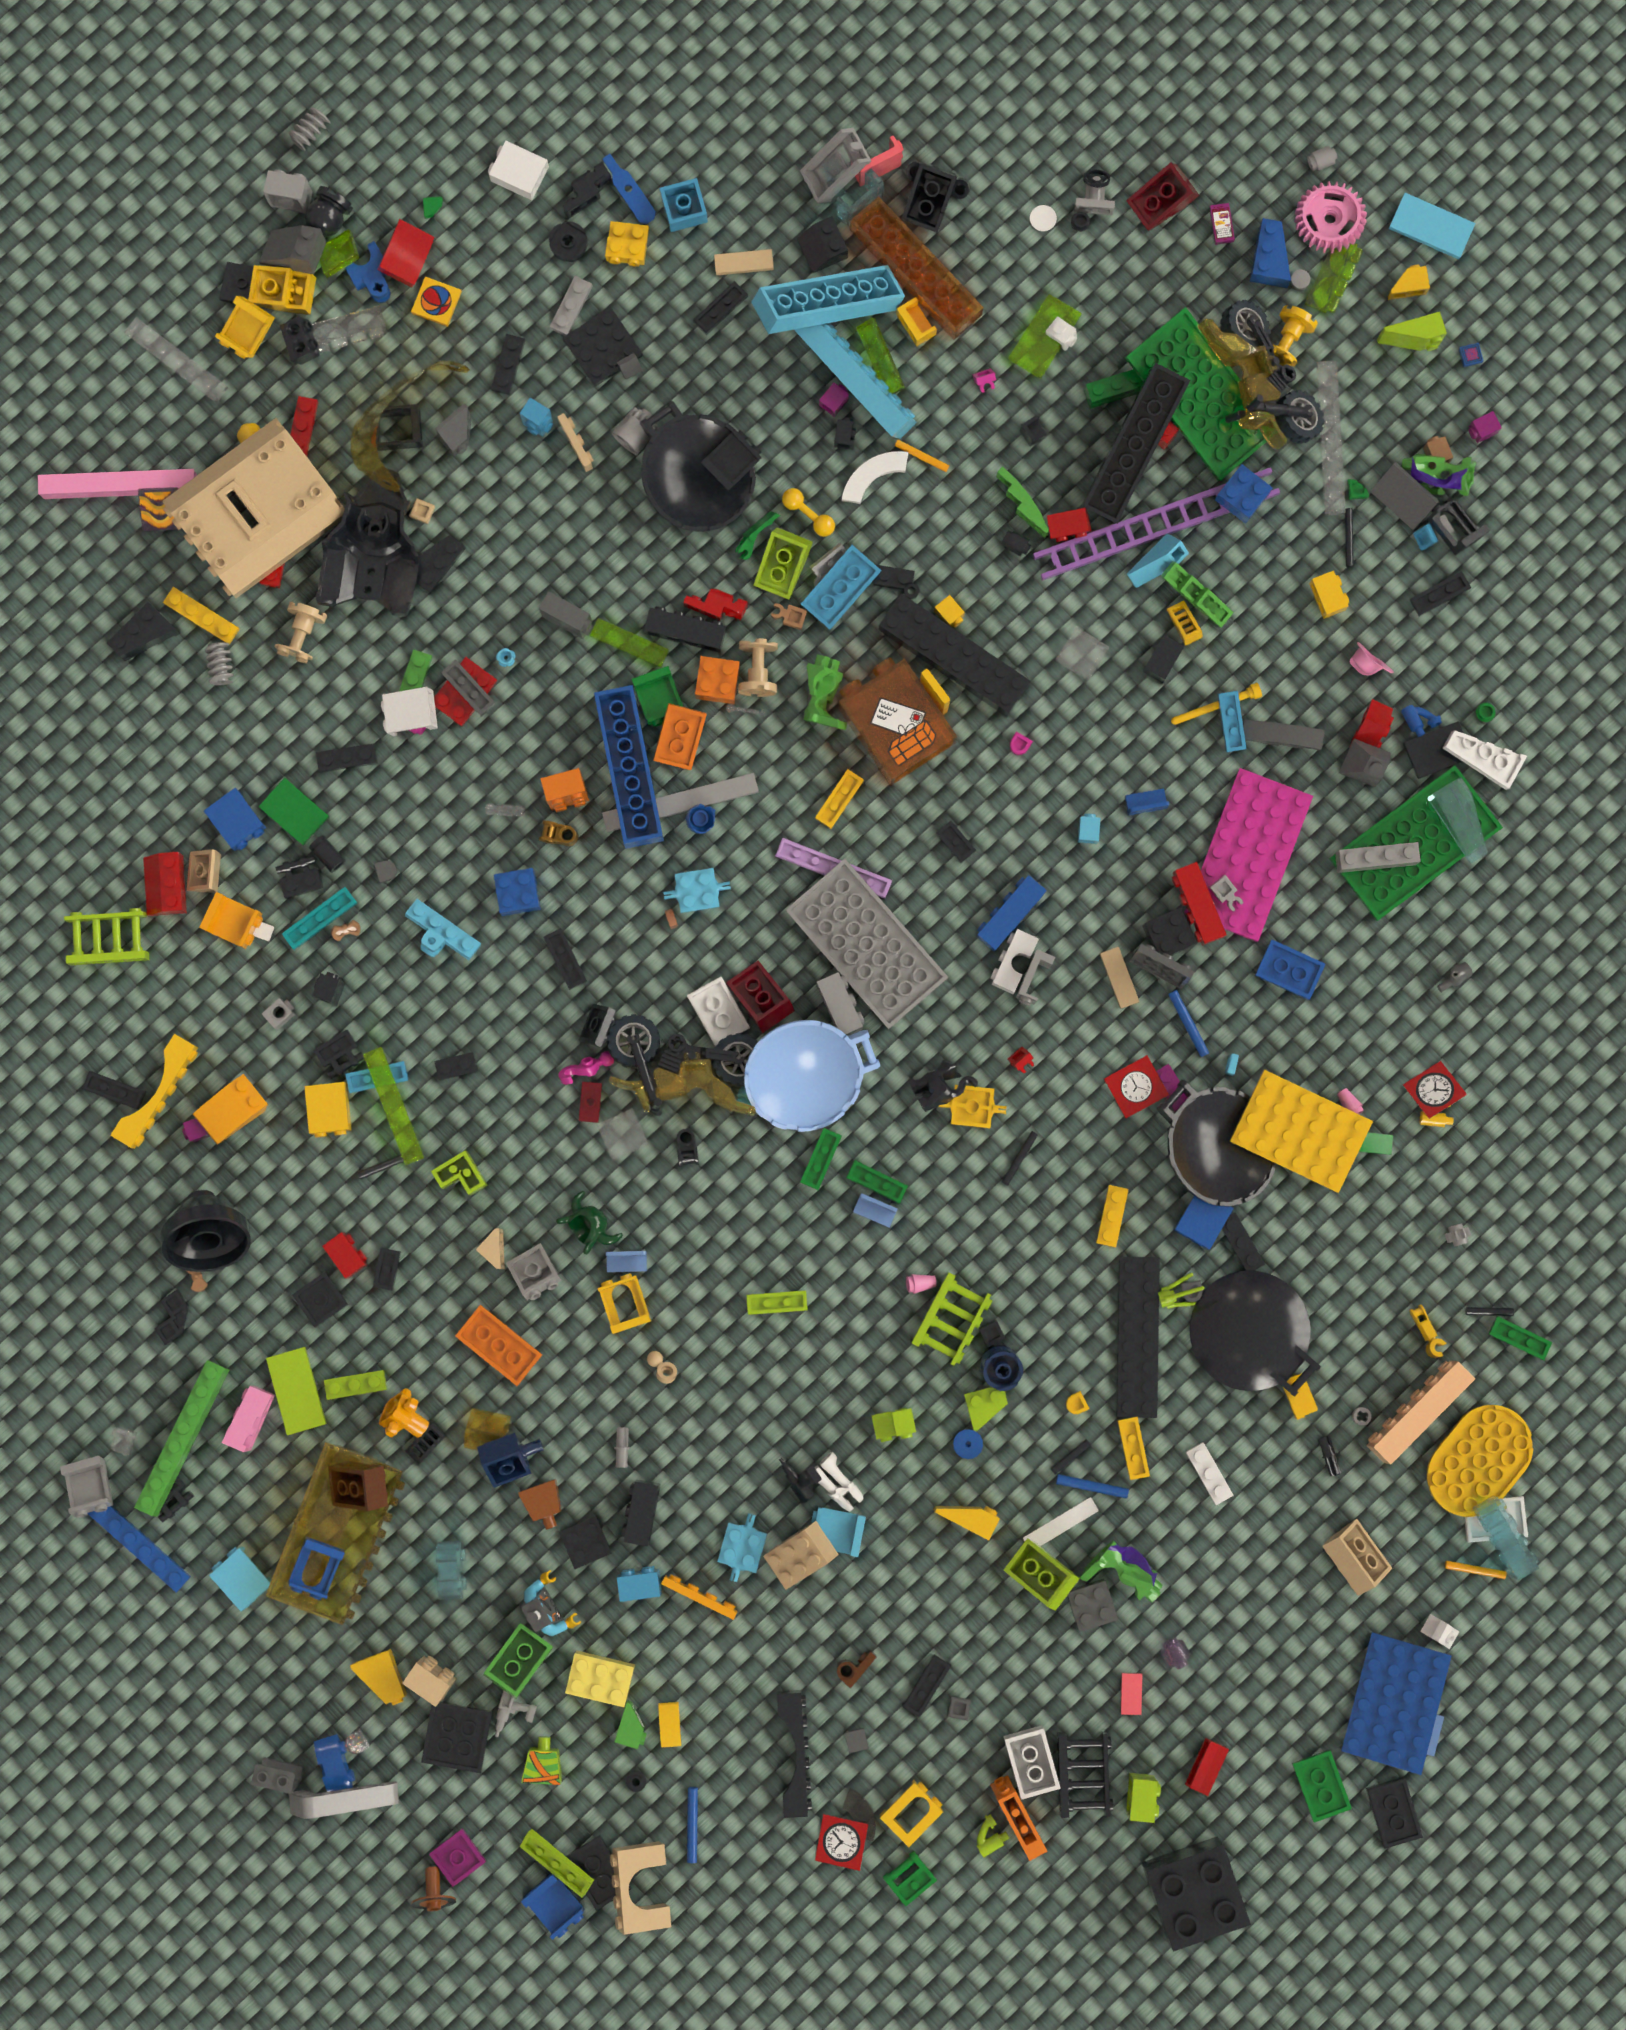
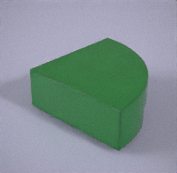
M443 197L423 198L425 219L433 217L439 211L443 204Z
M1347 480L1349 500L1369 498L1366 487L1357 480Z

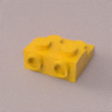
M611 221L606 245V261H609L611 264L628 263V265L633 267L645 265L649 225Z

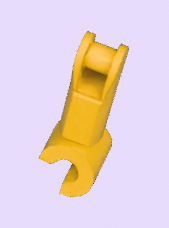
M1420 1304L1417 1309H1410V1315L1419 1328L1424 1340L1429 1341L1426 1345V1353L1431 1358L1442 1357V1352L1436 1351L1435 1345L1443 1346L1447 1343L1442 1339H1436L1438 1335L1424 1307ZM1421 1315L1424 1318V1321L1420 1322L1418 1319V1317Z

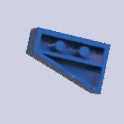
M1262 219L1258 231L1250 282L1288 288L1291 277L1282 221Z

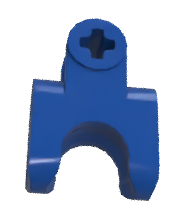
M372 241L367 245L371 254L367 264L356 265L349 256H344L341 258V261L357 291L367 287L374 301L384 303L389 300L391 292L384 279L387 275L377 270L383 255L375 241Z

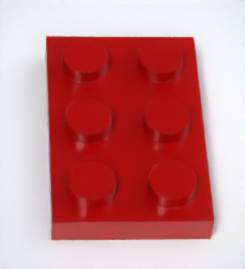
M467 657L460 663L488 694L496 684L497 679ZM448 680L434 697L435 707L461 727H463L475 711Z

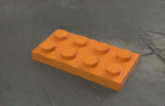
M482 1305L476 1309L455 1335V1337L516 1386L522 1382L543 1355Z

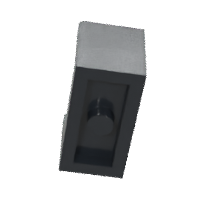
M1164 635L1143 672L1164 683L1184 646Z

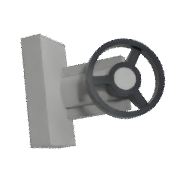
M1098 169L1086 171L1083 176V181L1086 184L1085 198H1076L1074 212L1113 215L1115 201L1104 200L1105 186L1110 183V175ZM1090 174H1101V175H1103V176H1098V175L1092 176V175H1090Z

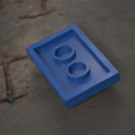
M1271 939L1255 976L1310 1000L1326 964Z

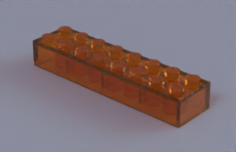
M879 196L850 221V231L883 266L888 265L898 282L914 298L917 297L918 303L953 340L982 316L984 307Z

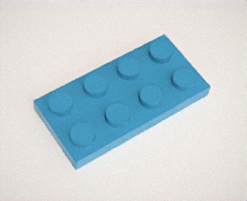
M851 545L804 599L801 605L831 630L882 570Z

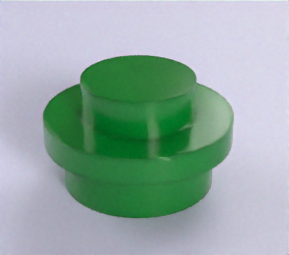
M1482 703L1476 708L1475 714L1479 721L1490 722L1495 717L1496 711L1492 704Z

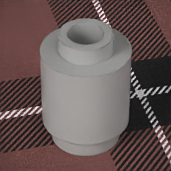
M1330 146L1314 151L1310 156H1307V161L1312 171H1320L1334 165L1337 159L1335 149L1330 148Z

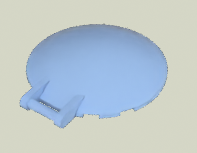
M815 1020L793 1021L771 1030L755 1045L745 1067V1090L754 1110L772 1125L784 1130H798V1132L817 1130L840 1119L851 1104H854L860 1093L863 1074L880 1067V1062L876 1059L869 1041L870 1035L868 1030H862L847 1036L838 1028ZM859 1042L862 1043L868 1059L864 1063L856 1046Z

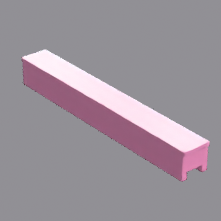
M194 469L38 475V494L43 499L144 495L147 492H171L173 494L196 477L197 474Z

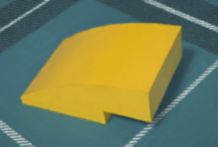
M254 265L248 300L259 307L311 315L316 277L313 274L293 271L291 268Z

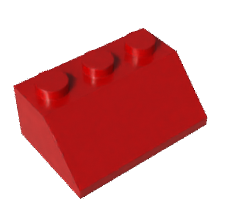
M166 852L144 857L147 916L187 913L183 855L180 852Z

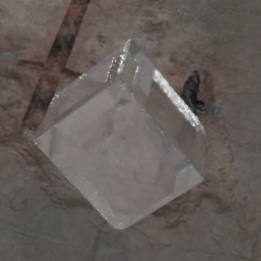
M114 1427L112 1431L114 1440L111 1450L122 1453L124 1456H130L137 1432Z

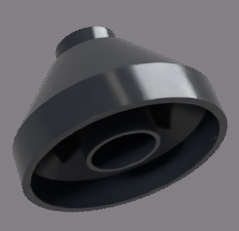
M198 1190L191 1193L187 1201L165 1222L160 1233L164 1258L173 1266L192 1272H209L226 1268L243 1258L251 1245L250 1228L246 1217L215 1197L214 1193L208 1190Z

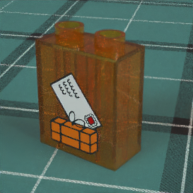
M888 658L872 670L876 676L865 685H862L860 680L856 679L839 691L843 697L839 701V711L890 786L956 744L957 735L905 658L895 664L892 658Z

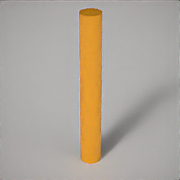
M899 439L895 444V447L946 473L950 465Z
M1452 1561L1445 1562V1569L1506 1579V1571Z

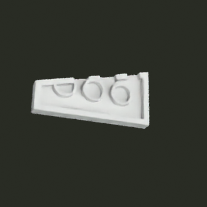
M1455 730L1450 733L1443 746V749L1505 790L1510 789L1527 757L1523 754H1516L1512 750L1494 746L1492 743H1485L1475 737Z

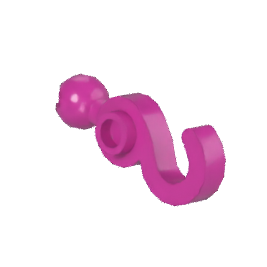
M609 1051L601 1053L598 1059L586 1057L581 1060L579 1065H570L563 1068L558 1074L562 1084L569 1085L573 1083L571 1075L593 1076L599 1070V1066H611L614 1063V1058L611 1057Z

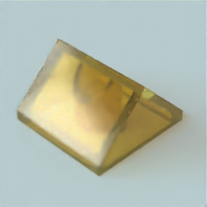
M472 1408L465 1430L464 1448L478 1450V1446L508 1435L512 1416Z

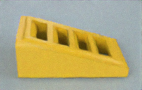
M1184 600L1167 608V612L1185 645L1203 637L1201 628ZM1184 609L1185 612L1175 616L1174 613ZM1186 616L1188 617L1187 619L1181 622L1178 621ZM1191 623V626H1189V627H1187V628H1185V629L1182 628V627H1184V626H1186V625H1188V624Z

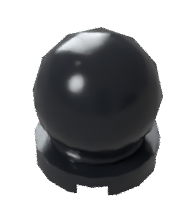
M320 186L316 192L319 199L312 201L307 207L305 214L306 225L319 228L324 237H330L342 228L344 222L343 214L350 215L353 207L339 193L333 195L327 192L329 190L328 187Z

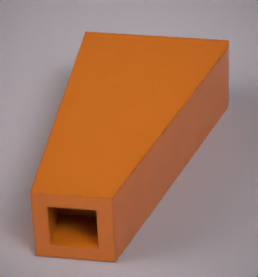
M1009 1776L997 1778L990 1786L1029 1861L1048 1852Z

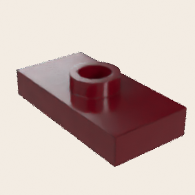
M582 1082L579 1111L580 1122L599 1123L602 1083Z

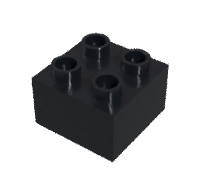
M1218 1836L1141 1862L1165 1936L1173 1952L1251 1925L1226 1849Z

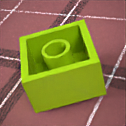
M1129 1773L1126 1815L1130 1821L1154 1823L1155 1817L1158 1818L1159 1805H1157L1156 1799L1160 1797L1161 1784H1159L1154 1775Z

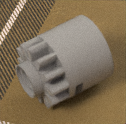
M636 407L632 408L612 432L613 437L628 451L638 455L650 440L641 427L640 421L648 419L653 415L644 408L642 410H638ZM657 424L652 425L654 430L658 429Z

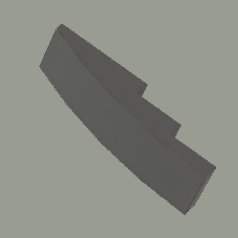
M1244 720L1243 723L1245 740L1274 746L1283 745L1299 749L1300 747L1319 751L1322 749L1325 730L1255 720Z

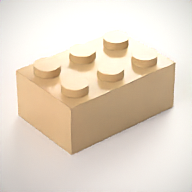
M817 1521L772 1548L763 1557L786 1590L827 1565L839 1554Z
M423 1656L416 1662L402 1684L436 1707L444 1699L457 1678L454 1677L455 1673L446 1667L442 1669L438 1666V1661L433 1657Z

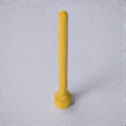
M1257 682L1249 685L1246 691L1238 693L1239 701L1247 698H1254L1255 700L1262 697V692ZM1216 701L1175 716L1171 719V723L1176 725L1220 709L1219 702Z

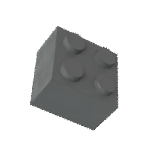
M1105 1579L1072 1588L1067 1595L1079 1632L1118 1620Z

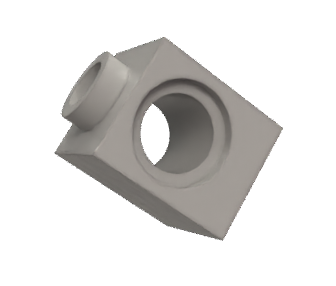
M280 998L262 1013L276 1030H279L296 1014L292 1011L294 1009L293 1005L287 999L283 1001ZM279 1008H283L285 1011L281 1018L276 1017V1010Z

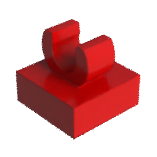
M1024 1047L1019 1048L1007 1059L1012 1066L1022 1073H1026L1024 1069L1026 1064L1034 1066L1032 1061L1034 1057Z

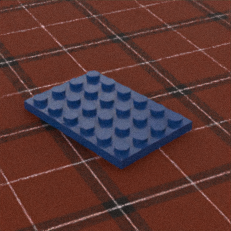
M1372 1632L1341 1751L1422 1775L1452 1655Z

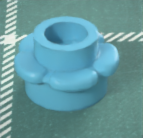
M508 648L501 649L496 655V659L502 667L512 666L515 662V653Z

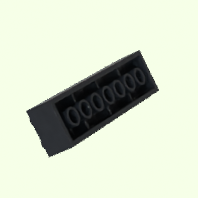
M1153 362L1082 503L1083 507L1118 524L1191 380Z
M902 593L879 624V631L1006 717L1009 716L1030 685L1031 681Z

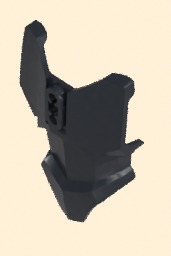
M383 468L374 470L370 479L356 496L344 492L347 503L342 522L330 532L327 538L322 540L323 561L318 591L316 592V601L319 605L334 607L360 598L377 601L394 616H407L409 613L420 561L413 542L404 531V516L410 508L411 501H407L399 473ZM370 571H374V572H375L374 575H371V576L368 575V573H369ZM368 587H370L372 592L366 594L365 591L368 590Z

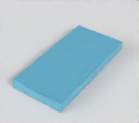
M1404 193L1388 229L1459 260L1476 223Z

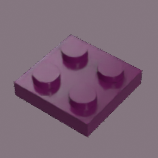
M463 1828L429 1853L452 1887L486 1862V1859Z

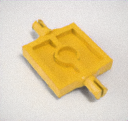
M965 1086V1090L960 1096L953 1098L947 1104L939 1105V1107L950 1108L952 1114L951 1125L989 1129L991 1128L993 1114H1006L1007 1106L995 1105L993 1099L994 1089Z

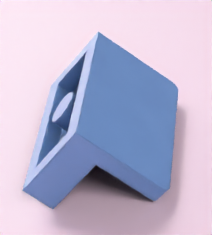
M861 1193L853 1212L890 1228L897 1208Z
M647 1251L606 1252L607 1272L647 1271Z

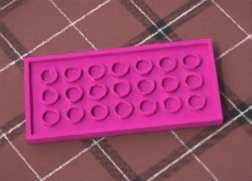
M1239 768L1202 864L1201 873L1224 929L1258 942L1313 796L1242 768ZM1223 875H1226L1238 890L1234 895L1243 900L1242 905L1237 900L1233 901L1232 906L1235 908V911H1231L1227 907V900L1221 903L1209 888Z

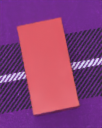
M1121 1673L1120 1714L1141 1715L1142 1673Z

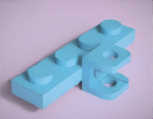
M416 899L405 913L407 918L427 931L421 940V950L430 957L438 955L446 944L464 958L470 960L481 946L479 941L419 899Z

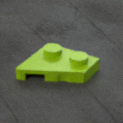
M993 1387L964 1394L974 1431H978L1008 1404L1005 1391H999Z

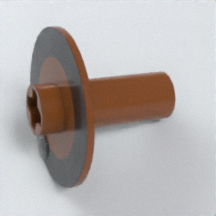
M439 1867L425 1868L426 1897L413 1900L411 1906L417 1909H427V1911H439L441 1908L455 1904V1897L440 1895Z

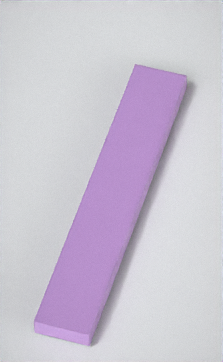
M782 838L775 857L824 876L841 862L839 859ZM851 865L878 897L886 898L892 880Z

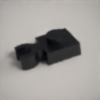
M996 1319L978 1328L987 1347L991 1345L993 1347H1007L1005 1343L1001 1342V1340L1005 1339V1336Z

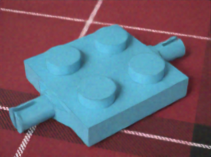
M714 868L675 874V890L663 893L664 895H669L664 896L665 900L676 898L679 902L680 912L685 913L720 907L719 891L731 890V887L726 886L730 885V881L718 883L715 879Z
M748 1513L745 1525L728 1523L717 1561L733 1568L729 1580L733 1581L734 1579V1582H738L740 1571L747 1570L757 1573L767 1538V1533L758 1531L753 1527L756 1515Z

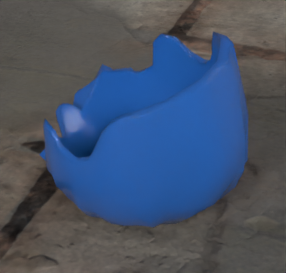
M703 804L693 806L685 817L687 827L694 833L705 834L714 826L715 809L710 806L705 807Z

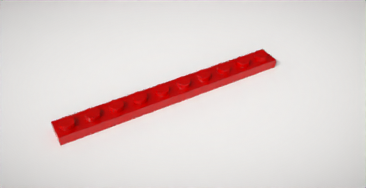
M298 396L290 435L307 457L318 400ZM285 563L259 583L265 586L280 588Z

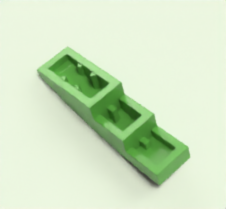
M1002 466L997 472L996 478L1009 488L1006 496L1019 506L1016 514L1046 538L1049 529L1041 512L1022 485Z
M1172 561L1162 573L1161 577L1219 627L1222 628L1234 613L1214 593L1205 588L1195 577L1188 574L1177 562Z

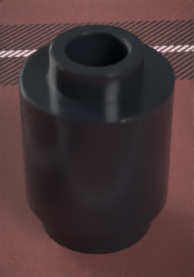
M1008 530L1001 542L1005 549L1020 557L1022 554L1026 555L1031 547V544H1029L1030 539L1016 531L1011 532Z

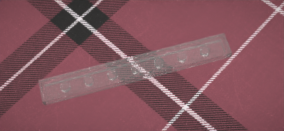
M1337 361L1317 362L1318 401L1321 406L1320 410H1323L1324 413L1322 417L1325 420L1324 425H1322L1324 428L1320 432L1325 515H1343L1346 511Z

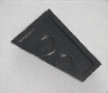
M449 535L419 555V571L416 584L431 594L466 547Z

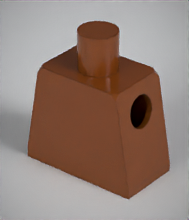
M556 1479L518 1492L533 1522L542 1519L546 1530L557 1526L553 1514L561 1512V1504Z

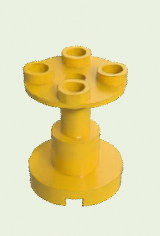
M1285 305L1279 314L1285 323L1281 331L1283 337L1278 346L1273 345L1274 355L1279 358L1281 366L1288 364L1294 367L1297 364V360L1288 350L1293 341L1299 340L1302 332L1313 333L1318 322L1317 320L1313 322L1311 320L1312 315L1296 306L1288 309V305Z

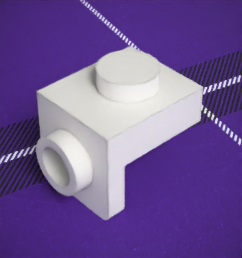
M1058 316L1046 330V335L1060 343L1065 351L1068 347H1072L1077 340L1076 328Z

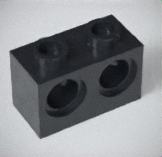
M298 316L280 325L291 362L302 365L320 356L318 351L319 345L313 335V326L308 319Z

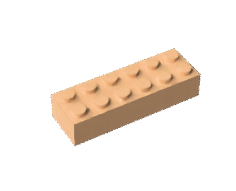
M1458 1361L1443 1362L1438 1368L1439 1372L1435 1376L1431 1375L1424 1382L1425 1386L1421 1390L1417 1389L1410 1396L1411 1400L1407 1405L1405 1403L1396 1410L1398 1414L1393 1419L1388 1418L1382 1424L1383 1429L1379 1433H1373L1368 1438L1369 1443L1366 1446L1383 1463L1391 1465L1475 1380Z

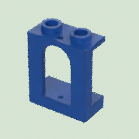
M306 1536L288 1580L291 1590L298 1593L308 1592L310 1597L318 1600L322 1598L327 1599V1593L340 1560L344 1557V1550ZM311 1550L330 1556L322 1579L316 1586H307L302 1581V1573Z

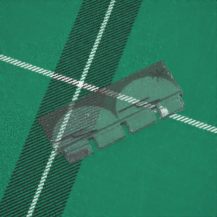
M380 306L312 324L313 335L319 345V353L329 351V343H332L333 349L349 345L347 338H351L352 344L366 341V333L370 334L371 339L384 336L383 329L386 328Z

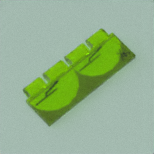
M1349 243L1348 249L1342 246L1340 252L1337 248H1334L1333 253L1329 251L1305 305L1323 313L1327 311L1335 313L1340 302L1339 298H1342L1348 285L1347 281H1350L1356 268L1355 264H1358L1363 250L1357 247L1358 244L1354 243L1352 245Z

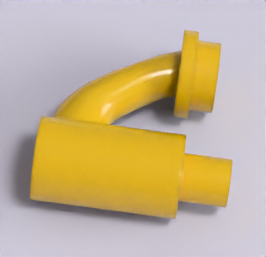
M1423 1111L1420 1113V1125L1436 1127L1453 1125L1454 1118L1446 1117L1445 1113H1438L1430 1119Z

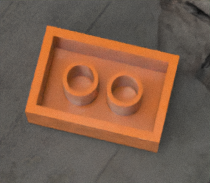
M579 768L540 778L546 801L551 811L562 812L567 810L568 806L580 807L586 805V802L589 801L585 782Z

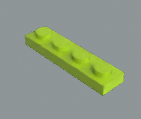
M533 1829L528 1831L519 1847L581 1898L586 1895L594 1879Z

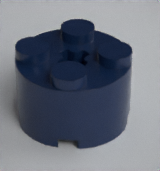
M997 1346L983 1354L981 1372L988 1385L999 1391H1008L1018 1385L1023 1376V1365L1018 1355L1010 1347ZM1000 1366H1004L1003 1371L999 1370Z

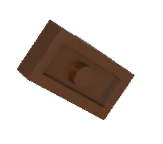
M871 1650L868 1653L864 1651L857 1660L859 1662L858 1665L846 1659L840 1661L837 1665L838 1677L851 1689L877 1658V1655ZM844 1665L852 1668V1672L849 1675H843L840 1670Z

